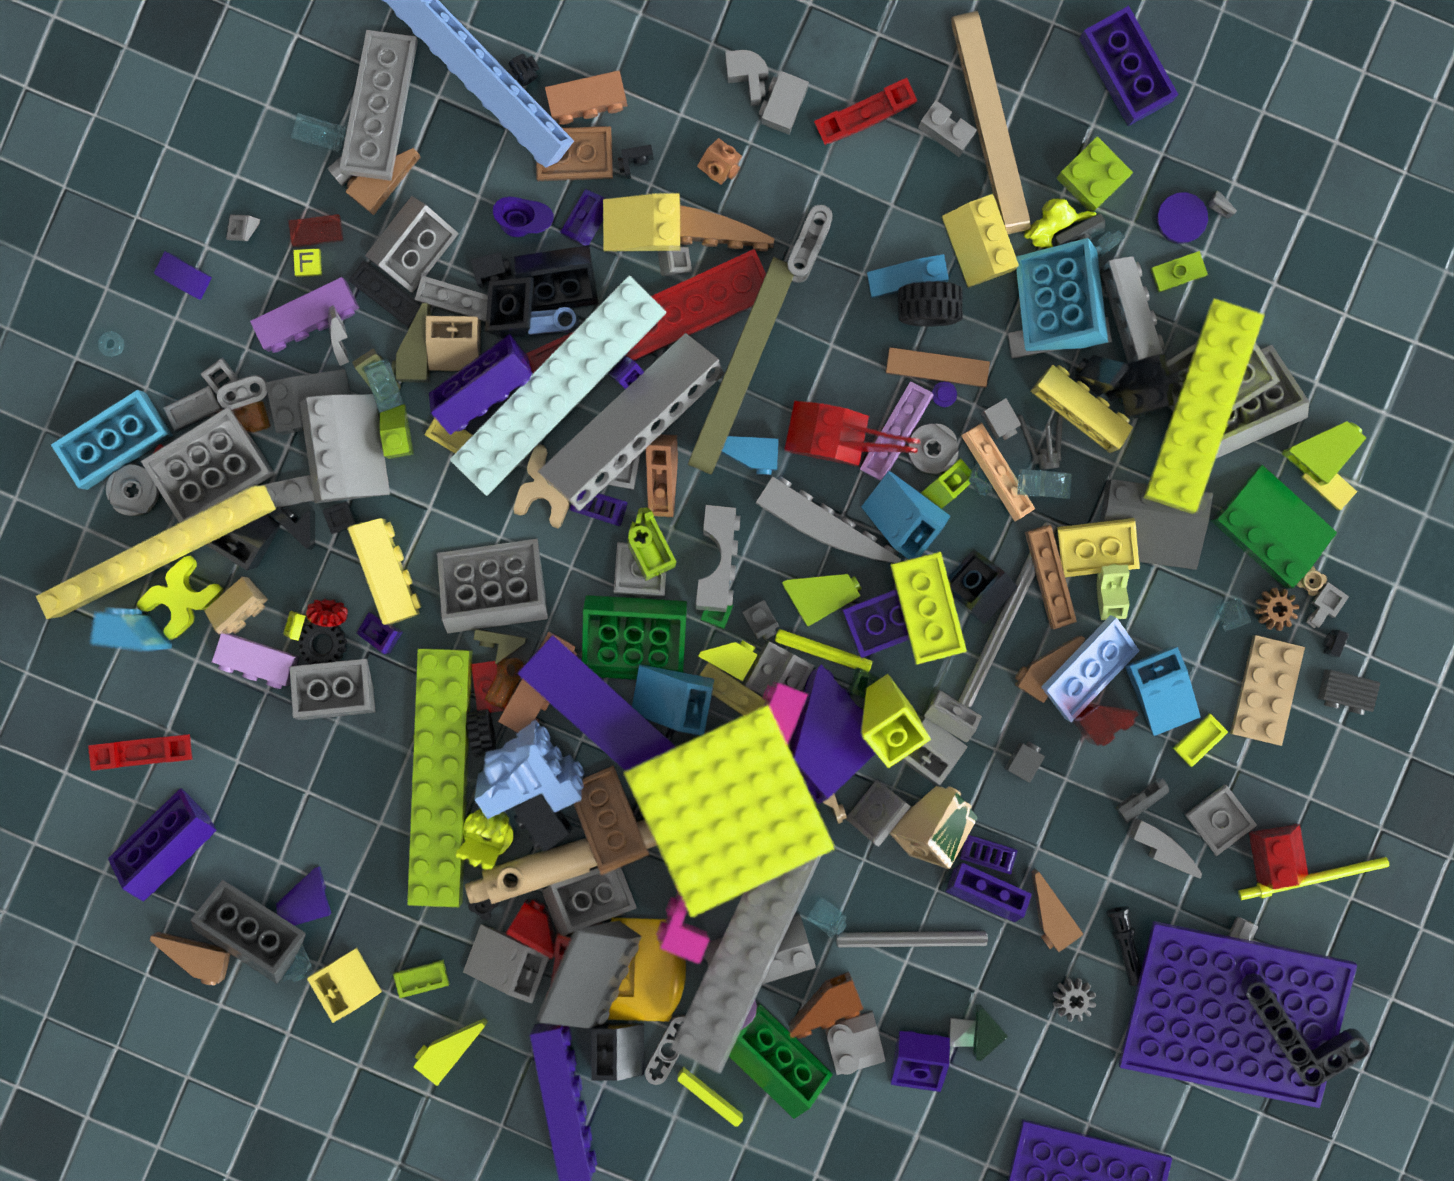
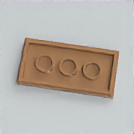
M614 766L583 778L582 800L575 802L574 806L601 875L649 855Z

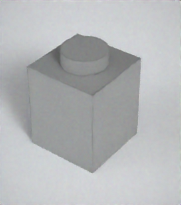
M1007 398L981 413L995 439L1002 436L1006 440L1018 433L1015 428L1019 427L1021 423Z

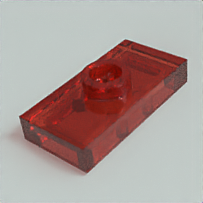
M339 214L289 220L291 244L293 247L344 241L341 216Z

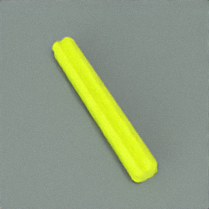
M781 629L777 631L775 636L777 643L865 673H869L872 666V661L869 659L860 658L857 655Z

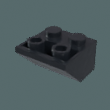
M264 515L206 544V546L245 570L258 568L281 524L271 517Z
M604 1023L592 1027L591 1081H618L644 1075V1023Z

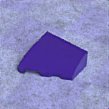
M320 866L315 867L276 903L277 915L294 926L331 915L324 890L326 885Z

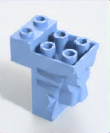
M536 719L516 734L517 738L506 742L503 748L486 752L484 771L479 772L477 776L475 801L487 819L540 793L543 794L554 812L582 800V788H584L582 781L584 770L582 765L578 761L575 762L571 755L563 757L560 749L557 746L554 747L550 742V735L544 726L541 727Z

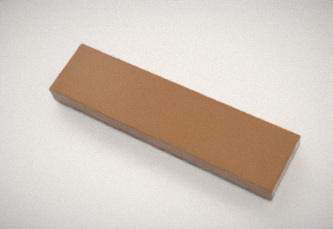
M889 348L886 374L986 388L990 362Z
M1045 525L1026 531L1025 535L1050 628L1057 629L1077 622L1052 526Z

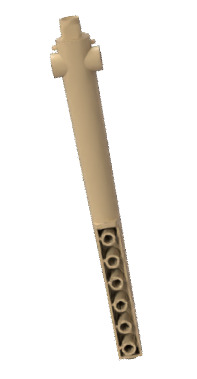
M835 794L822 802L832 807L838 824L847 818L843 805L837 804ZM647 820L637 822L647 849L657 846L658 843ZM584 838L548 849L545 852L541 851L506 862L492 869L482 870L483 878L465 884V889L471 904L490 899L491 903L494 904L589 873L590 868L597 866L588 840ZM513 873L517 876L518 880L509 881L505 875Z

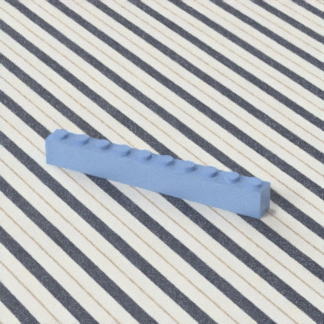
M382 0L395 11L398 18L403 20L412 29L414 35L421 38L428 45L430 51L447 65L448 70L464 83L466 89L473 92L480 99L482 105L499 119L500 124L516 137L518 143L532 153L534 159L546 168L560 161L574 140L439 0Z

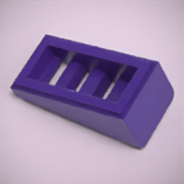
M583 490L578 494L576 501L581 500L584 497V494H586V490ZM600 493L595 496L597 502L593 512H590L594 498L580 511L571 503L570 511L617 526H621L628 505L626 501ZM604 500L608 501L604 515H600ZM615 503L616 506L613 512L612 518H610Z
M968 835L963 844L960 859L1011 874L1017 849ZM973 842L978 843L974 857L969 856ZM983 845L987 846L984 860L979 859ZM993 848L998 849L994 863L990 862ZM1003 851L1008 852L1004 866L1000 865Z

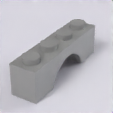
M706 505L703 535L710 538L718 546L721 561L713 574L698 580L697 610L726 612L727 605L732 606L733 590L728 589L729 580H735L736 566L731 565L732 555L737 556L738 541L733 540L734 531H739L741 516L736 515V508Z

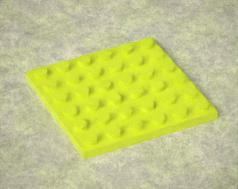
M768 705L625 772L691 917L835 849Z

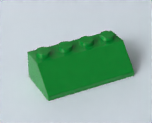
M761 1004L757 1006L756 1015L752 1022L741 1029L729 1054V1057L793 1119L811 1108L833 1075L795 1037L791 1038L790 1032Z

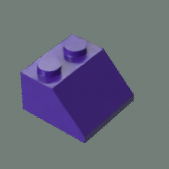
M900 1031L895 1047L891 1085L941 1092L950 1064V1038L940 1035L919 1034L914 1031Z

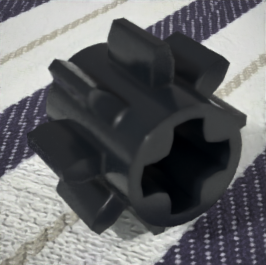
M520 54L508 63L511 69L507 72L517 82H520L522 86H526L537 79L538 75L535 71L539 70V67L533 56L527 58L525 54Z

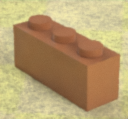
M620 70L545 87L551 116L555 122H559L561 125L574 121L573 118L582 116L584 119L594 118L598 116V113L604 111L617 113L627 106Z

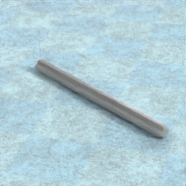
M1045 522L1043 526L1051 525L1053 534H1055L1057 527L1049 522ZM1029 553L1015 582L1018 588L1007 599L959 698V703L966 707L972 706L1036 574L1031 553Z

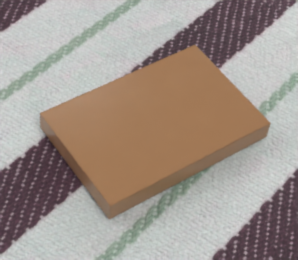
M611 126L562 128L574 142L560 161L546 168L536 161L537 181L613 179Z

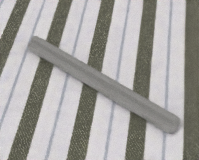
M985 931L837 933L836 935L837 947L986 946L988 943V935Z

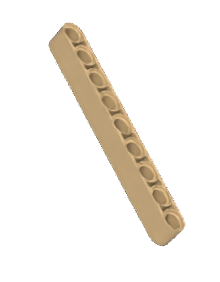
M974 11L953 16L951 18L952 29L997 207L1008 235L1029 230L1031 228L1030 218L979 13Z

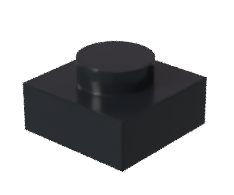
M347 501L322 510L330 532L333 535L348 529V527L357 525Z
M1332 630L1331 633H1328L1323 643V647H1325L1323 653L1331 657H1340L1349 633L1341 630Z

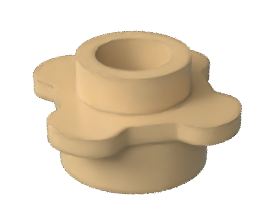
M1312 567L1299 581L1297 586L1307 590L1310 596H1315L1323 584L1327 582V577L1315 571V567ZM1311 578L1314 580L1313 583L1309 582Z

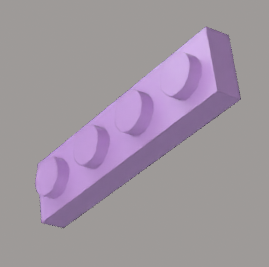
M910 381L881 432L910 437L934 396L933 393ZM879 436L875 442L902 446L906 444ZM869 452L860 470L881 481L886 473L891 470L901 452Z

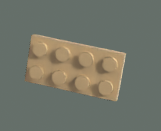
M1253 635L1230 734L1282 746L1305 647Z

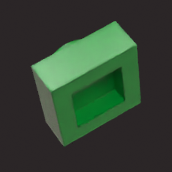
M727 605L726 612L704 610L700 620L724 630L733 605Z

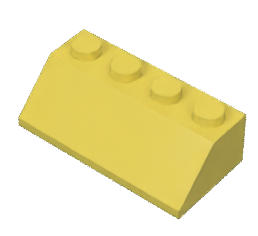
M1051 365L1030 392L1107 452L1112 453L1119 450L1133 429L1129 424L1130 420L1120 412L1116 414L1109 409L1110 404L1099 396L1095 398L1091 395L1089 387L1081 381L1075 382L1069 378L1070 373L1060 365L1057 367Z
M380 518L348 527L383 625H392L419 615L418 608H421V603L416 593L412 594L410 584H413L409 571L403 569L401 563L404 560L403 553L399 546L395 547L392 537L395 536V532L391 522L387 523L385 519Z

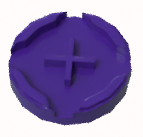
M1187 192L1175 193L1166 198L1159 206L1156 215L1158 229L1168 241L1177 244L1189 243L1197 239L1205 231L1208 223V211L1203 201L1196 195Z

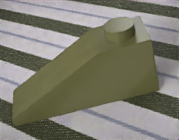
M422 303L396 353V360L392 361V375L396 376V380L399 382H430L426 348V316H431V306L428 303Z

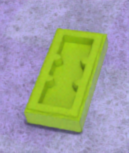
M1200 251L1150 269L1158 293L1208 275Z
M444 960L393 973L399 999L450 985Z

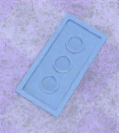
M1110 615L1041 688L1067 721L1072 722L1139 652V649L1119 620Z

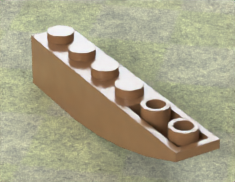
M680 205V244L691 245L692 241L703 242V246L717 247L718 243L728 244V248L743 249V246H753V249L756 251H768V248H773L774 238L748 225L712 212Z

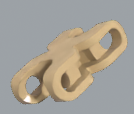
M538 444L534 448L527 466L528 474L534 479V482L524 483L520 487L514 505V514L519 516L525 515L533 501L546 499L552 507L549 519L550 524L558 529L564 522L570 503L552 485L550 486L538 472L545 465L547 457L545 446Z

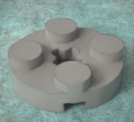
M923 425L910 437L918 439L920 442L919 444L908 443V447L917 448L918 452H907L914 467L923 473L935 475L944 472L955 463L958 457L959 450L956 435L945 425ZM938 443L937 449L940 451L939 454L933 453L929 455L927 453L929 450L926 447L927 444Z
M126 465L117 472H114L110 475L106 484V496L117 512L128 516H139L149 513L159 497V490L147 470L137 465ZM133 483H135L139 492L131 498L130 493L127 492V487H132Z

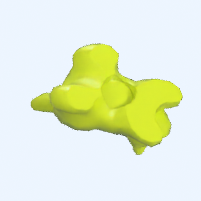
M1051 199L1042 208L1043 218L1036 220L1031 225V228L1025 232L1024 238H1031L1034 246L1051 248L1053 247L1052 238L1055 233L1074 222L1090 219L1097 214L1091 211L1077 214L1074 208L1068 204L1067 200Z

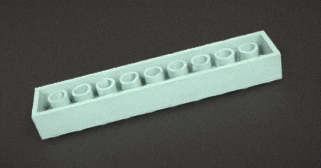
M629 275L530 377V380L520 387L456 452L450 461L486 496L489 495L661 320L666 311Z

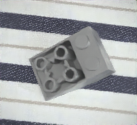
M481 924L463 972L507 995L532 1004L549 958L512 936Z

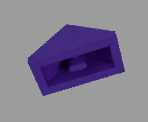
M368 612L356 634L381 653L390 654L403 631L393 625H383L381 618Z

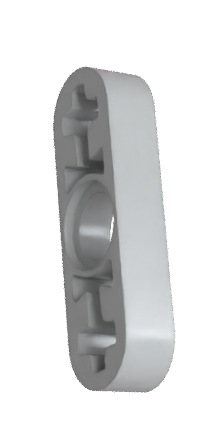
M677 1015L672 1018L646 1066L645 1077L653 1085L665 1082L680 1053L676 1052L673 1056H665L661 1048L665 1043H674L675 1038L667 1036L671 1034L674 1037L677 1029L674 1024H680L684 1021L685 1015ZM656 1056H658L662 1061H664V1064L661 1067V1073L663 1075H657V1077L654 1078L652 1077V1071L650 1069L657 1068L660 1060L655 1058Z

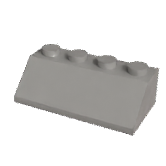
M1134 256L1108 261L1100 268V272L1128 363L1162 355L1164 342L1160 334L1157 335L1155 329L1157 319L1154 311H1150L1147 301L1150 300L1149 292L1146 286H1142L1140 279L1142 270L1139 262H1135Z
M800 914L793 916L762 984L816 968ZM723 938L708 942L705 953L709 966Z

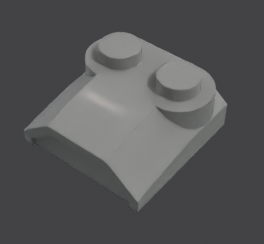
M873 1011L860 1014L851 1019L837 1020L835 1025L825 1028L837 1075H849L856 1070L885 1062Z

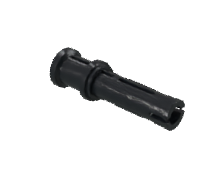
M1121 906L1108 910L1107 916L1112 921L1114 929L1112 935L1119 943L1122 960L1129 980L1128 983L1134 986L1138 985L1141 974V966L1133 940L1135 928L1131 927L1128 915L1130 912L1129 907ZM1119 918L1122 919L1123 926L1120 925ZM1128 950H1130L1134 968L1131 967V963L1127 952Z

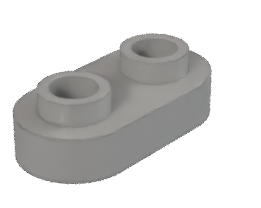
M251 375L224 384L217 393L218 403L225 409L229 407L233 410L260 401L267 394L265 384L267 381L259 375ZM257 383L260 386V390L257 392L252 391L251 384ZM232 391L235 393L236 398L230 400L227 398L226 393Z

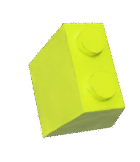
M888 674L867 687L861 734L885 765L890 768L930 741L931 738L913 706Z

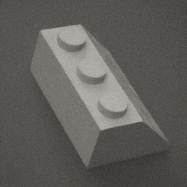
M411 196L365 256L413 293L418 287L421 277L429 273L459 233L427 205Z
M367 659L290 667L293 718L308 720L376 713L374 687Z

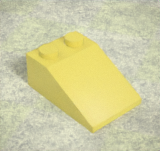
M647 194L603 199L604 251H680V195Z

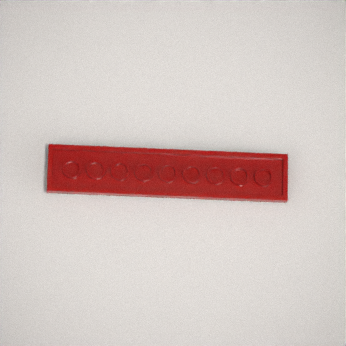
M755 249L651 296L666 311V314L625 356L636 361L675 343L685 333L690 336L753 307L766 275ZM574 332L526 353L532 373L534 374Z

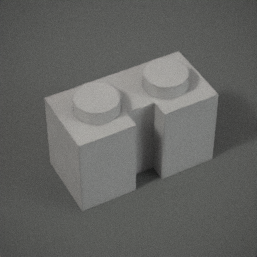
M780 71L778 78L773 77L768 89L769 92H772L769 101H763L759 111V115L762 116L761 124L790 135L808 90L809 82L783 71Z
M935 100L921 120L918 128L960 157L974 137L977 129L961 118L957 123L950 119L952 111Z

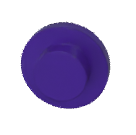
M940 382L932 390L934 395L932 400L940 407H949L956 401L957 390L949 382Z

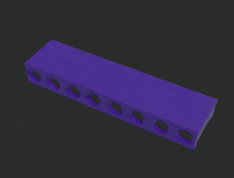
M553 635L549 637L546 643L524 667L517 672L518 675L625 771L677 748Z

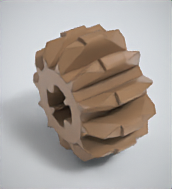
M1271 588L1270 593L1267 591L1262 592L1264 600L1257 599L1255 601L1257 605L1261 606V609L1254 610V613L1262 614L1258 622L1261 624L1266 622V629L1271 630L1275 626L1277 631H1282L1283 625L1286 627L1292 626L1290 619L1298 618V615L1292 612L1299 609V605L1291 604L1296 597L1294 595L1287 597L1288 590L1282 589L1279 592L1277 588ZM1280 606L1281 612H1273V607Z

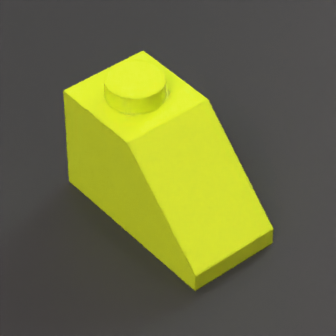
M742 640L740 644L733 642L701 651L699 657L743 681L758 654L753 652L755 650L754 646Z

